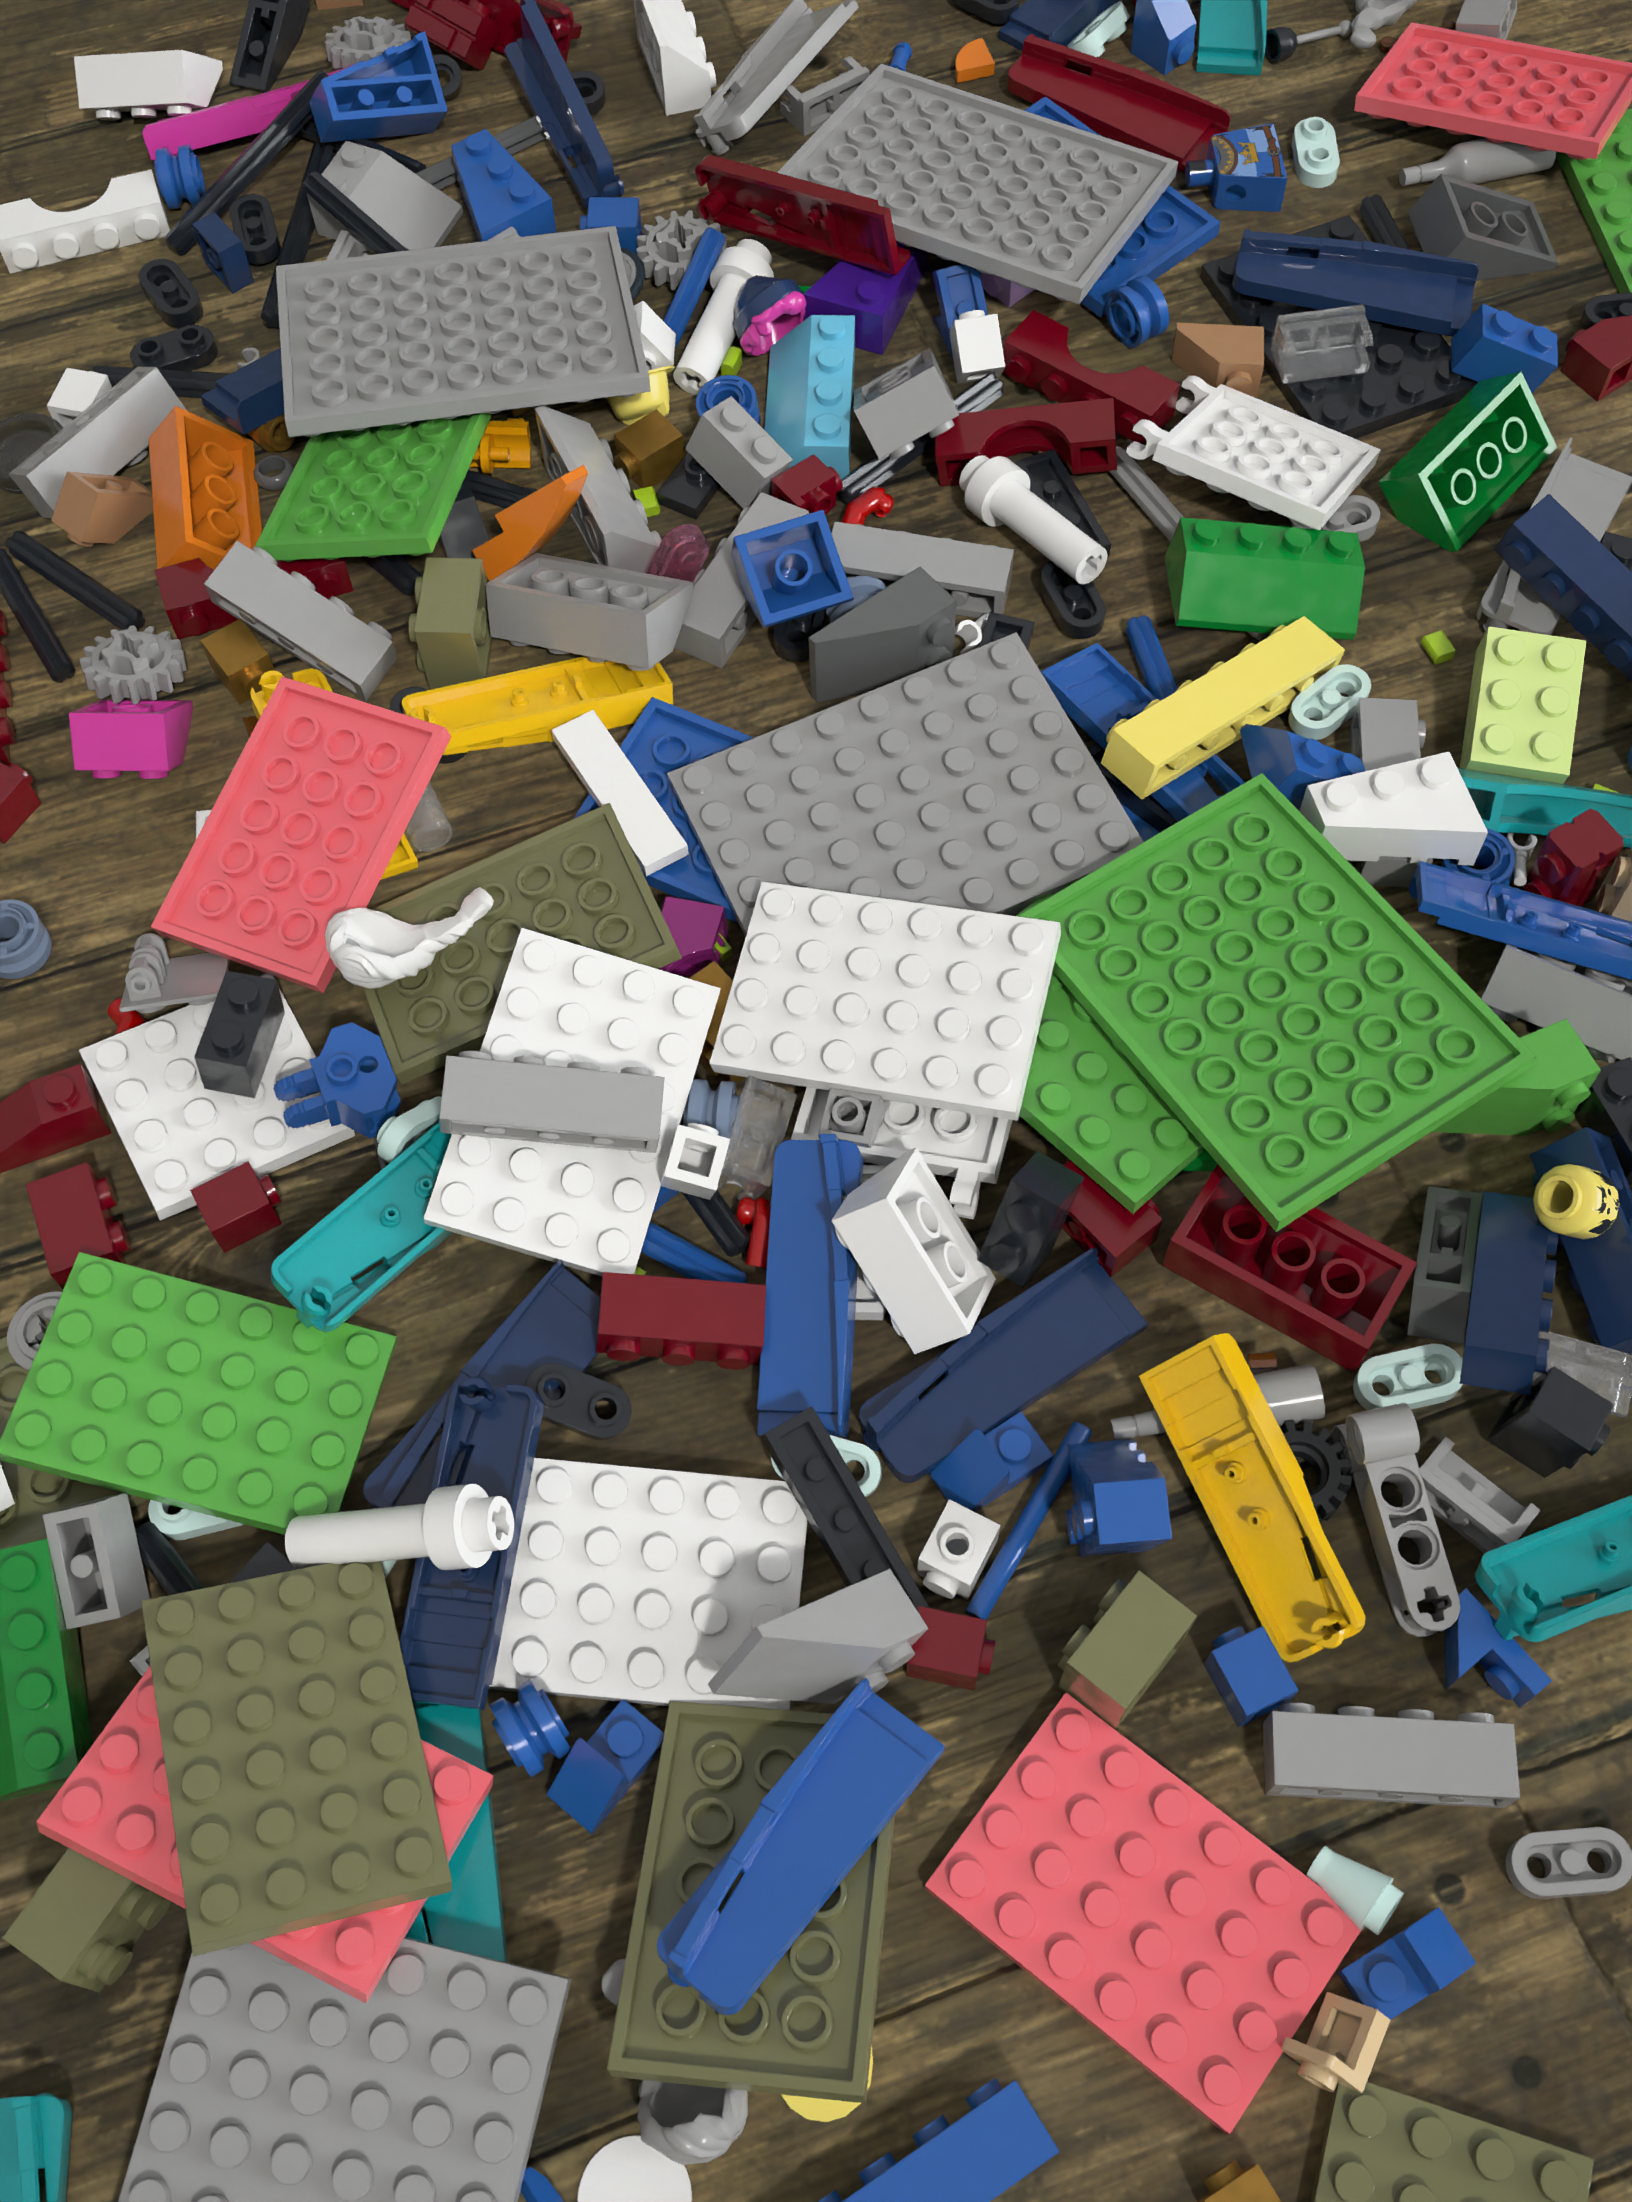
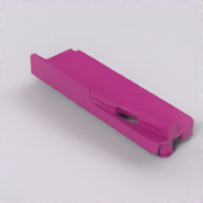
M343 69L328 73V76H331ZM309 80L255 96H247L193 111L181 116L158 120L156 123L146 125L142 134L151 161L156 159L157 148L168 147L171 153L175 155L179 145L190 144L194 150L262 132Z

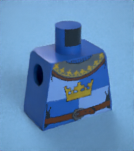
M1274 123L1214 134L1209 140L1206 160L1187 161L1185 168L1187 187L1209 186L1213 206L1217 209L1281 212L1287 174Z

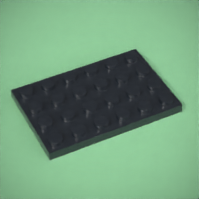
M1350 215L1291 234L1315 238L1369 241ZM1238 253L1202 264L1200 279L1232 324L1264 327V369L1298 416L1357 439L1458 403L1478 383L1451 371V347L1441 334L1238 293L1232 287L1233 263L1237 259Z

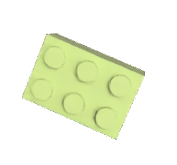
M1488 627L1475 653L1460 768L1563 784L1570 775L1586 640Z

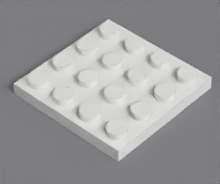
M270 974L260 976L263 978L274 979L273 975ZM280 988L279 991L285 1014L255 1098L204 1089L194 1056L215 1000L205 1005H188L79 1050L160 1221L197 1205L190 1191L191 1189L248 1161L257 1177L260 1178L355 1136L354 1130L343 1124L331 1127L329 1119L299 1127L298 1129L288 1128V1125H286L283 1117V1112L286 1111V1108L320 1094L316 1093L300 1099L296 1098L294 1101L290 1100L289 1102H282V1100L276 1098L273 1089L276 1081L311 1068L309 1059L316 1057Z

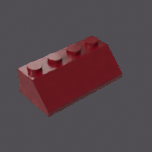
M1217 1164L1171 1238L1162 1266L1355 1374L1417 1262L1316 1207L1276 1232Z

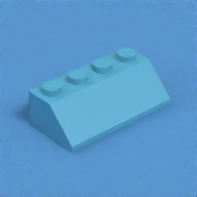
M811 315L770 347L765 431L793 459L788 469L814 454L827 467H833L841 480L850 474L855 368V316Z

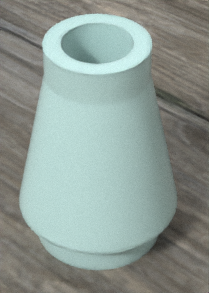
M1324 1846L1319 1852L1306 1875L1328 1894L1360 1931L1367 1927L1377 1935H1379L1389 1921L1404 1894L1392 1885V1877L1339 1855L1327 1846Z

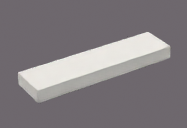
M594 710L551 730L554 742L597 805L601 807L608 803L611 804L637 862L646 876L689 855L687 843Z

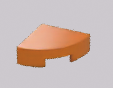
M983 38L969 42L957 54L955 63V79L957 83L994 75L995 62Z

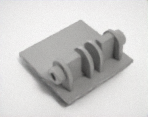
M151 933L143 934L135 942V951L131 956L129 971L125 978L126 986L119 1007L120 1012L137 1010L139 1013H153L163 1009L166 1005L186 1002L193 1006L208 1004L216 999L226 970H229L230 960L212 953L169 959L166 945L162 938Z

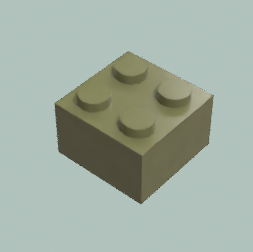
M426 557L424 574L416 578L415 598L418 609L417 614L411 613L409 617V637L411 642H417L418 669L420 672H425L430 690L487 678L493 637L490 635L485 584L488 582L482 559Z
M1140 1570L1128 1585L1120 1579L1114 1583L1098 1605L1100 1610L1093 1619L1096 1626L1091 1630L1083 1624L1063 1649L1062 1653L1064 1656L1057 1665L1063 1670L1058 1689L1064 1694L1067 1692L1115 1730L1182 1645L1197 1618L1196 1614Z
M68 1848L3 1936V1939L60 1981L100 1993L105 1985H112L125 1972L133 1956L130 1949L145 1929L150 1930L159 1923L166 1914L171 1901Z

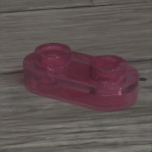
M686 524L668 532L662 539L647 574L694 582L710 550L701 529L696 525Z

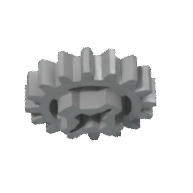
M359 16L344 21L345 27L333 26V33H326L325 46L328 62H332L334 69H343L362 60L366 62L381 55L384 50L394 45L398 47L410 41L411 36L410 31H406L405 25H395L394 19L386 20L380 17L365 19Z
M671 211L668 220L658 215L655 217L656 226L645 224L643 226L644 235L637 236V256L641 259L645 268V278L654 276L656 286H660L667 281L670 282L671 290H676L684 277L705 229L710 227L720 232L719 223L709 225V218L706 220L702 217L694 219L693 211H688L685 217L678 216L676 211ZM726 241L723 245L721 252L727 248Z
M135 625L130 626L128 630L118 631L112 629V637L108 639L100 636L95 637L96 647L85 646L83 649L85 657L80 658L87 689L95 690L99 699L111 695L113 703L116 704L124 698H130L132 704H138L141 699L146 698L153 701L157 700L156 692L160 690L168 693L173 692L172 682H183V671H187L180 640H172L169 631L156 635L153 626L147 627L143 632H137Z

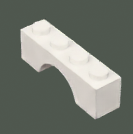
M152 169L112 178L108 189L100 199L85 208L75 211H49L36 205L30 198L0 205V252L10 274L162 238L170 231L164 204Z

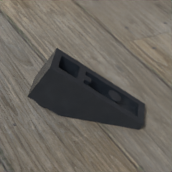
M249 0L229 81L232 87L261 93L270 91L302 36L311 0Z

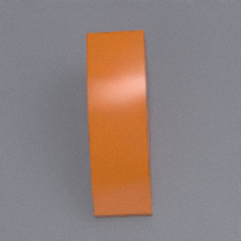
M584 465L559 477L495 515L504 532L472 550L476 559L483 560L485 573L489 581L539 552L554 537L567 520L581 494L588 475Z

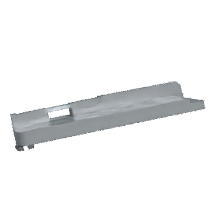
M793 0L741 56L742 59L726 77V80L712 95L699 114L695 115L694 119L699 126L695 133L703 147L709 143L712 152L719 156L727 152L730 146H733L731 140L746 134L859 8L856 1L847 0L812 12L804 0ZM730 88L731 92L724 99L723 95Z
M1570 437L1531 508L1550 494L1601 542L1605 531H1607L1632 484V477L1571 454L1572 448L1570 445L1573 438ZM1503 560L1477 610L1476 616L1478 620L1482 613L1488 616L1486 624H1483L1484 631L1486 632L1489 626L1503 629L1513 626L1520 629L1519 631L1551 635L1561 614L1548 601L1544 600L1515 569L1511 568L1509 575L1506 577L1509 566Z

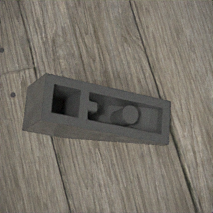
M1428 1186L1407 1335L1429 1338L1436 1341L1444 1340L1464 1343L1483 1193Z

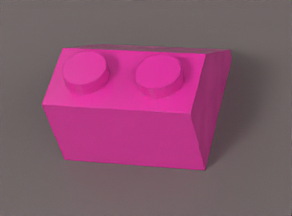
M101 699L70 712L69 721L74 770H91L93 778L120 777L121 771H138L139 778L143 779L168 777V771L183 764L193 713V701L140 700L138 704H132L131 700H122L116 704L111 699Z

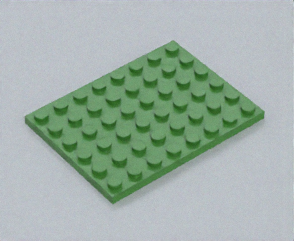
M1263 773L1018 916L1060 922L1061 936L1053 972L1276 1232L1531 1068L1536 1058V1055Z

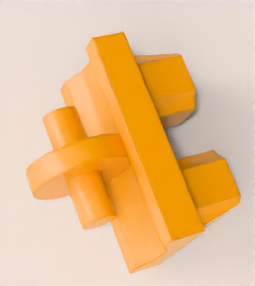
M523 418L489 421L470 467H481L484 474H493L494 468H531L532 452L529 422H525Z

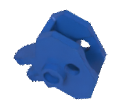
M353 1022L331 1029L320 1056L309 1059L311 1068L294 1073L291 1076H286L285 1078H280L279 1081H276L273 1088L276 1098L282 1100V1102L294 1101L296 1098L300 1099L316 1093L320 1094L286 1108V1111L283 1112V1117L288 1128L292 1127V1129H298L299 1127L329 1119L331 1127L343 1124L368 1138H373L378 1135L380 1128L389 1118L397 1116L401 1106V1100L396 1089L397 1079L380 1036Z

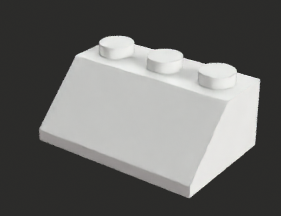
M634 0L638 42L666 116L703 108L711 98V88H716V76L712 62L706 63V50L702 37H696V25L692 11H685L682 0Z
M185 50L74 56L79 109L96 112V119L120 120V112H131L134 118H156V110H167V115L181 116L191 113L192 108H207L223 71L222 61Z
M916 1147L901 1155L849 1193L831 1220L835 1226L836 1235L840 1243L851 1251L863 1271L864 1280L868 1288L872 1292L877 1293L890 1314L895 1331L898 1335L905 1338L914 1354L970 1334L996 1280L990 1268L977 1261L980 1251Z

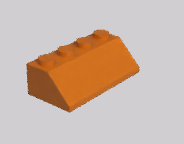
M175 406L148 438L157 569L200 558L207 566L215 570L236 541L252 550L262 533L258 484L253 474L256 465L254 442Z

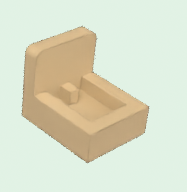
M1327 1992L1307 2044L1285 2037L1281 2050L1301 2064L1297 2074L1313 2085L1326 2091L1334 2092L1337 2083L1363 2093L1390 2019L1377 2009Z

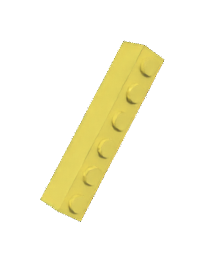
M1305 616L1288 626L1281 625L1268 638L1258 644H1248L1231 660L1225 663L1223 661L1216 663L1204 676L1195 681L1188 680L1184 682L1175 693L1165 699L1153 700L1141 713L1129 720L1124 718L1118 721L1107 734L1106 741L1108 744L1101 764L1139 798L1144 799L1241 739L1240 729L1245 724L1262 726L1291 708L1294 699L1331 668L1339 665L1345 649Z

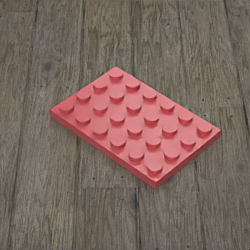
M1411 22L1356 94L1354 111L1367 113L1369 117L1374 119L1392 118L1406 121L1407 124L1414 127L1432 126L1442 128L1453 135L1472 134L1482 136L1493 143L1512 142L1522 144L1533 151L1552 150L1567 153L1569 157L1578 160L1596 159L1632 101V63Z
M281 676L156 915L151 928L164 937L324 994L337 968L333 964L326 946L325 932L328 922L337 913L349 909L367 907L452 736L443 726Z
M150 1665L36 1823L39 1832L186 1909ZM421 1740L446 1856L449 1862L491 1790L494 1776ZM427 1898L250 1943L367 2003Z
M1067 1692L924 1886L926 1891L1226 2135L1232 2132L1283 2053L1281 2047L1285 2037L1292 2039L1360 1933L1359 1928L1319 1885Z

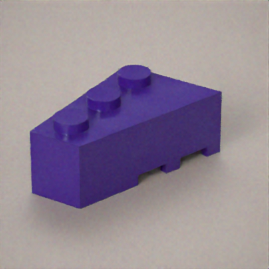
M896 241L898 247L909 250L911 255L909 261L896 276L841 260L803 293L807 303L803 320H806L811 315L855 316V348L883 355L927 270V251L916 247H906Z

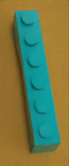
M1457 768L1485 827L1501 833L1548 835L1553 829L1566 822L1571 823L1573 818L1591 808L1598 811L1623 838V847L1632 848V795Z

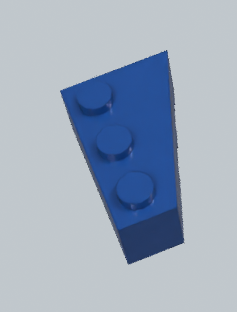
M425 31L415 35L413 40L398 47L394 45L384 50L381 55L366 62L362 60L322 79L309 102L321 143L434 133L448 112Z
M487 129L472 134L451 145L459 188L478 242L487 241L511 226L520 237L557 233L552 198Z
M1134 1439L1067 1444L1074 1505H1072V1510H1066V1529L1069 1544H1078L1079 1557L1147 1552L1172 1539L1165 1477L1152 1461L1146 1462L1145 1452L1137 1450V1443Z

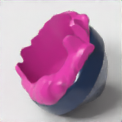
M755 275L748 278L744 283L735 307L734 329L747 355L756 357L765 354L767 351H770V347L804 321L807 303L801 289L794 280Z

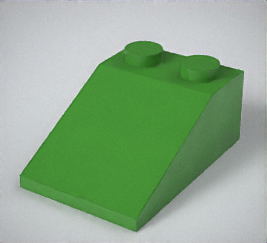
M1566 1018L1520 1037L1525 1045L1536 1055L1531 1068L1432 1132L1527 1136L1544 1128L1548 1133L1558 1131L1575 1119V1110L1591 1094L1589 1088L1601 1069Z

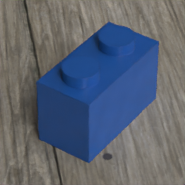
M1483 303L1451 339V371L1477 382L1521 371L1531 393H1533L1558 367L1557 334L1543 326L1533 325L1514 317L1507 311H1500Z

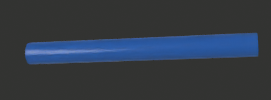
M1078 1422L1072 1423L965 1611L968 1616L984 1620L988 1619L1070 1474L1067 1444L1087 1443L1090 1439L1092 1431L1085 1425Z

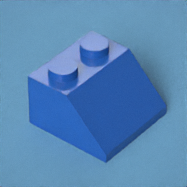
M824 510L734 537L731 556L745 597L763 628L853 601L854 597Z
M1245 724L1240 729L1251 777L1254 778L1263 773L1299 811L1307 785L1366 771L1361 759L1354 754L1336 750L1321 744L1315 739H1308L1286 730Z

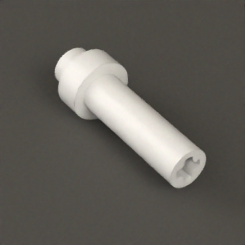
M743 239L738 242L737 246L724 249L710 274V284L714 292L673 373L675 382L688 393L697 395L708 381L716 377L736 336L734 329L735 307L746 280L755 275L774 278L770 267L772 261L771 254L758 241Z
M981 455L973 458L964 467L960 475L959 485L965 492L966 507L984 523L993 527L1003 524L1007 525L1080 584H1087L1093 581L1102 572L1107 562L1106 549L1031 492L1028 474L1011 460L1003 456L989 459Z
M477 1484L436 1488L430 1494L425 1504L295 1517L290 1521L286 1530L285 1549L291 1564L299 1569L326 1563H368L429 1557L433 1564L441 1570L478 1568L488 1561L492 1551L508 1548L513 1538L514 1518L512 1509L504 1497H488L484 1489Z

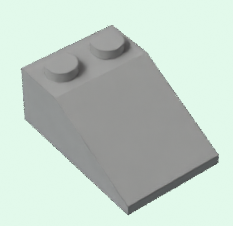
M345 141L321 174L407 250L440 247L463 213L462 205L383 151ZM307 194L318 235L335 240L341 230L349 231L350 235H354Z
M930 348L854 390V412L879 460L887 455L890 456L891 460L903 456L915 447L912 441L926 433H929L930 437L933 438L946 432L954 426L952 419L959 416L957 406Z
M888 1569L756 1626L709 1681L708 1686L713 1694L834 1704L847 1698L860 1681L867 1678L869 1686L872 1687V1692L876 1693L889 1682L885 1673L894 1671L915 1655L911 1646L928 1630V1627L891 1569Z

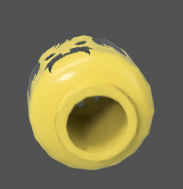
M1573 1164L1557 1166L1545 1173L1536 1185L1533 1197L1534 1210L1541 1224L1554 1233L1578 1239L1593 1238L1604 1233L1615 1221L1619 1209L1618 1192L1608 1177L1599 1171Z

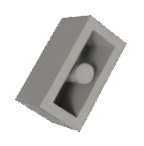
M732 396L702 414L685 448L743 509L747 506L751 507L761 492L772 495L771 480L787 471L793 461L782 447Z
M127 1492L76 1503L42 1515L67 1629L121 1618L142 1608L141 1601L150 1599Z

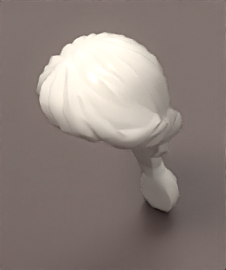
M479 887L463 900L456 916L421 925H411L394 919L386 913L368 908L349 909L335 914L328 922L325 932L327 950L333 964L340 970L347 981L368 989L381 988L398 979L416 976L419 970L431 965L436 952L443 950L449 944L457 942L459 936H465L469 928L473 927L474 922L482 918L492 908L494 901L485 889Z

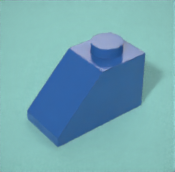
M1187 0L1136 1L1130 53L1164 76L1179 65L1186 63L1194 51V36L1197 22Z

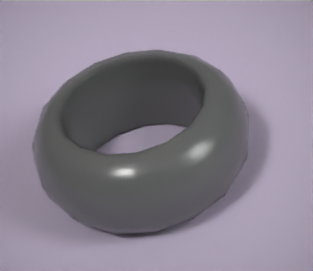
M281 455L266 456L255 465L253 471L254 479L265 490H282L285 488L294 467L286 457ZM271 470H283L277 476H265V474Z

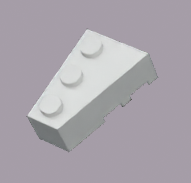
M1450 752L1307 785L1300 808L1301 814L1349 861L1378 862L1380 856L1409 857L1410 863L1426 862L1428 858L1457 859V865L1473 866L1488 834Z

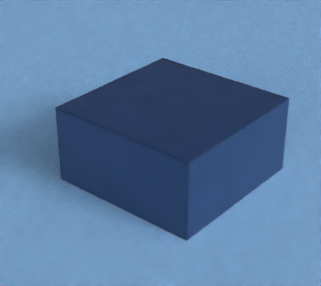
M215 212L192 224L206 266L232 294L254 283L242 241Z

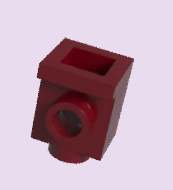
M814 454L771 480L773 497L809 511V514L824 510L825 515L828 514L832 508L836 507V493L843 489V483L837 471L831 466L827 467Z

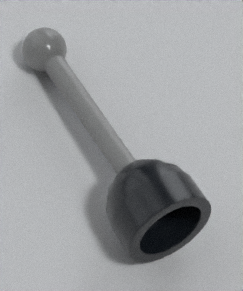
M1343 20L1338 26L1298 36L1288 27L1269 29L1266 31L1265 56L1269 62L1276 63L1290 58L1298 44L1338 34L1342 37H1348L1352 33V22Z

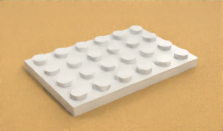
M761 882L709 1064L713 1071L717 1073L829 1091L830 1088L880 1095L885 1100L1018 1121L1060 941V922Z
M521 928L480 1052L491 1055L492 1060L513 1062L515 1057L520 1056L536 1057L544 1060L548 1066L567 1067V1064L571 1062H589L600 1067L599 1071L621 1073V1069L626 1067H641L651 1070L653 1076L665 1077L658 1147L656 1153L452 1134L423 1219L424 1224L555 1263L562 1260L565 1266L603 1276V1272L634 1274L661 1187L660 1182L672 1138L678 1124L680 1125L721 988Z
M534 1458L492 1685H489L488 1689L518 1692L517 1687L530 1679L537 1692L543 1689L547 1695L620 1702L625 1700L630 1703L669 1706L670 1701L790 1710L791 1700L713 1694L708 1686L709 1681L756 1626L798 1609L800 1606L808 1519L786 1481Z

